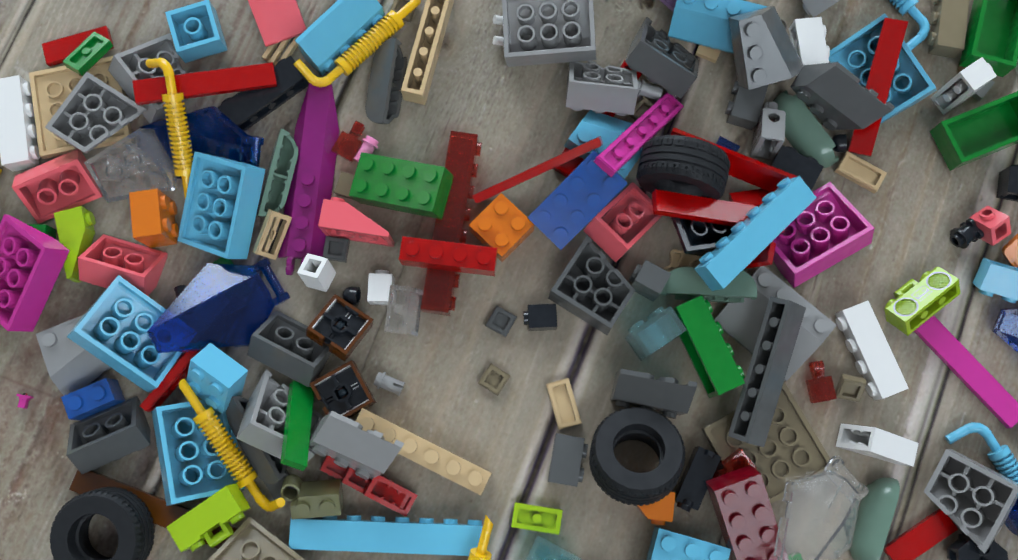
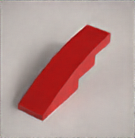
M326 455L319 468L321 471L336 479H341L342 483L363 493L372 500L405 517L407 516L418 496L416 493L384 475H379L372 479L369 478L368 480L363 479L355 474L356 470L350 467H340L334 463V458Z

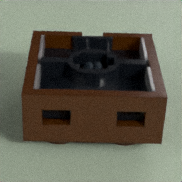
M334 294L306 328V336L320 346L326 344L329 346V352L345 362L372 328L374 319Z
M352 360L309 383L318 401L325 404L323 410L326 415L334 411L350 418L359 413L362 408L366 409L377 403L358 367Z

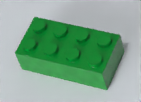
M1018 0L973 1L966 32L965 47L962 51L959 66L968 67L983 57L992 66L995 74L1000 77H1004L1016 67L1018 61Z
M1018 91L942 121L930 130L950 171L1018 144Z
M361 152L349 196L360 204L442 220L454 175L442 166Z
M701 295L676 306L669 313V316L708 397L712 398L745 384L743 380L745 374L741 366L736 365L732 357L734 352L731 345L725 343L722 337L723 329L718 321L715 322L711 314L713 309L707 299L704 300Z

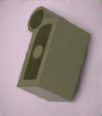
M294 474L284 478L280 494L284 500L291 501L292 519L338 516L342 514L344 498L341 479L302 482V479Z

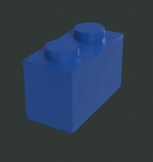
M104 378L61 397L67 416L71 420L85 419L125 401L118 380Z

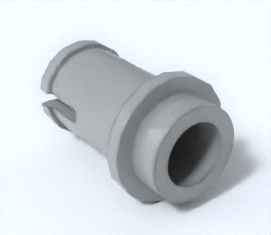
M643 79L637 80V97L641 95L655 101L661 98L662 87L645 83Z
M378 372L373 385L377 386V389H385L397 394V396H400L405 384L404 381L402 382L386 375V372Z

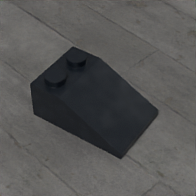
M671 217L685 254L703 256L707 252H712L716 248L715 244L721 238L728 237L732 233V226Z

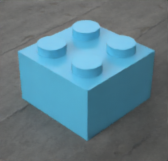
M209 0L165 12L176 53L185 63L228 50L217 11Z
M209 343L190 360L186 381L196 396L204 400L209 407L223 414L227 410L231 398L242 395L248 370L212 343Z

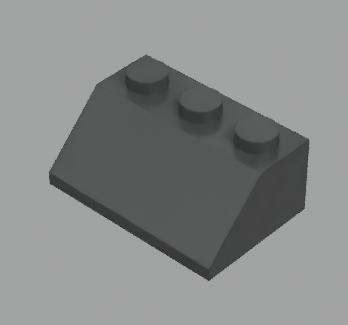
M276 310L251 335L247 355L309 387V383L315 381L320 375L331 352H329V346L326 344L320 346L306 336V328L308 326Z
M137 396L70 425L66 456L81 474L96 470L105 464L119 460L150 445L151 430Z

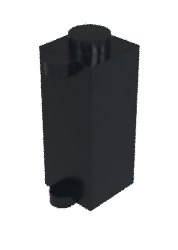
M700 446L694 448L675 491V501L678 502L677 507L689 513L691 509L699 510L707 492L705 481L713 478L721 456Z

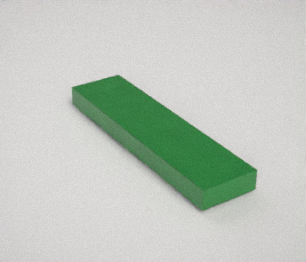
M293 380L289 385L280 463L304 471L308 464L314 392L311 387Z

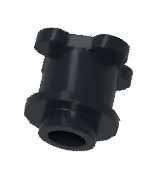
M971 218L961 223L958 229L953 228L950 231L951 243L962 249L967 248L969 243L976 242L984 237V233Z

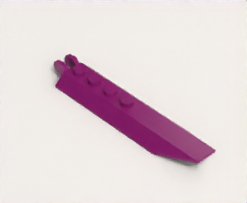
M309 83L295 126L294 141L298 146V158L284 207V215H288L292 219L278 253V258L288 257L286 261V275L293 274L295 259H302V264L307 253L323 257L326 235L318 227L323 199L331 200L340 134L332 84L327 87H316Z

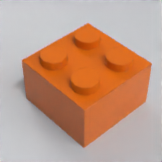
M158 188L129 192L133 238L149 248L177 244L179 227L175 223V215H177L175 201Z
M500 193L469 224V230L485 246L497 248V258L503 262L534 231V224L509 199Z

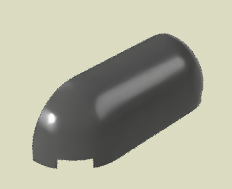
M396 37L384 41L376 50L372 60L365 110L367 117L377 124H390L400 113L402 102L401 88L407 69V57H403L400 48L402 43Z
M241 395L233 396L226 410L227 420L235 437H237L248 399L242 398ZM237 439L253 470H255L262 481L274 484L285 476L287 465L281 464V459Z

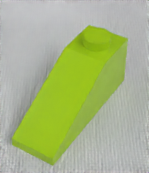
M82 206L54 213L59 242L70 250L64 262L66 278L76 283L81 282L79 280L78 257L92 245L95 235L94 225L96 224L93 213Z

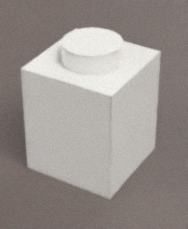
M307 253L297 272L306 287L327 292L336 275V271L327 258Z
M375 270V273H369L367 301L370 305L394 304L395 278L393 274H389V271Z

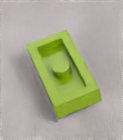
M515 502L511 527L559 535L563 510Z

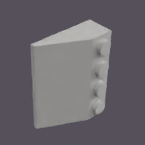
M502 0L504 58L508 67L597 60L593 0Z
M760 266L750 275L757 286V298L755 300L744 298V303H727L714 320L720 323L722 329L753 354L770 296L790 300L806 307L784 381L786 382L817 350L837 325L765 266Z

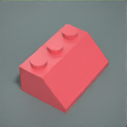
M78 149L15 175L12 189L38 224L54 218L55 212L82 206L102 197V192L92 167Z
M103 234L78 257L79 280L108 288L119 275L149 296L157 287L168 253Z

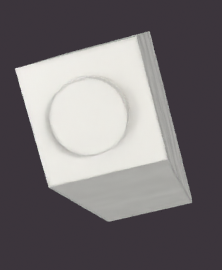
M841 423L836 447L894 464L914 467L919 443L876 427Z

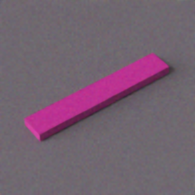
M665 93L601 152L593 162L612 177L643 148L644 144L669 123L684 106L672 95Z
M934 315L914 331L1007 429L1012 428L1018 422V402Z

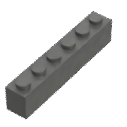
M770 296L744 381L745 384H743L729 430V437L760 447L765 446L806 307L790 300Z

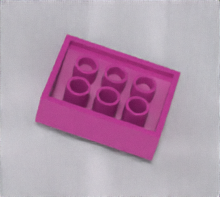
M831 182L814 190L813 194L817 198L785 228L782 234H779L773 240L776 243L773 261L780 273L793 288L872 243L875 228Z
M4 214L0 223V324L7 331L33 332L70 250L53 237L8 214Z

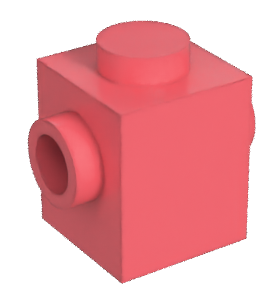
M988 205L969 217L975 221L976 226L984 233V237L981 240L992 246L1011 234L1010 216Z

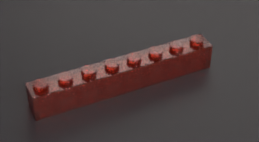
M451 131L445 168L454 175L442 220L436 219L432 240L466 243L468 230L464 228L465 222L470 221L471 208L468 207L469 199H473L472 195L475 192V186H472L473 177L477 178L479 164H475L476 156H480L482 150V143L478 140V134ZM427 268L420 308L422 312L450 316L451 310L455 311L457 297H453L454 288H459L460 274L454 271Z

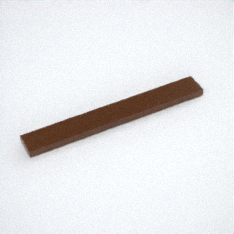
M77 470L69 490L79 494L101 487H119L131 491L146 504L145 506L151 512L153 523L164 528L191 510L178 504L166 506L165 499L92 470L85 474H81ZM219 526L212 531L213 535L220 532L222 528ZM231 526L233 532H235L238 529L234 526ZM227 539L222 541L214 548L219 549L226 542Z

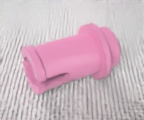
M368 135L366 138H363V143L353 159L359 162L361 152L373 154L374 150L378 149L377 145L379 142Z

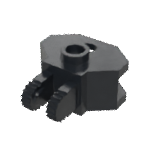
M963 531L962 534H958V539L947 548V558L949 560H1008V552L996 543L995 539L984 554L977 547L978 545Z

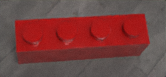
M402 236L399 261L405 266L495 277L498 250L495 247Z

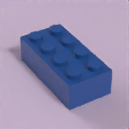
M595 149L528 216V219L560 250L628 184L618 172L610 177L593 162L599 155Z

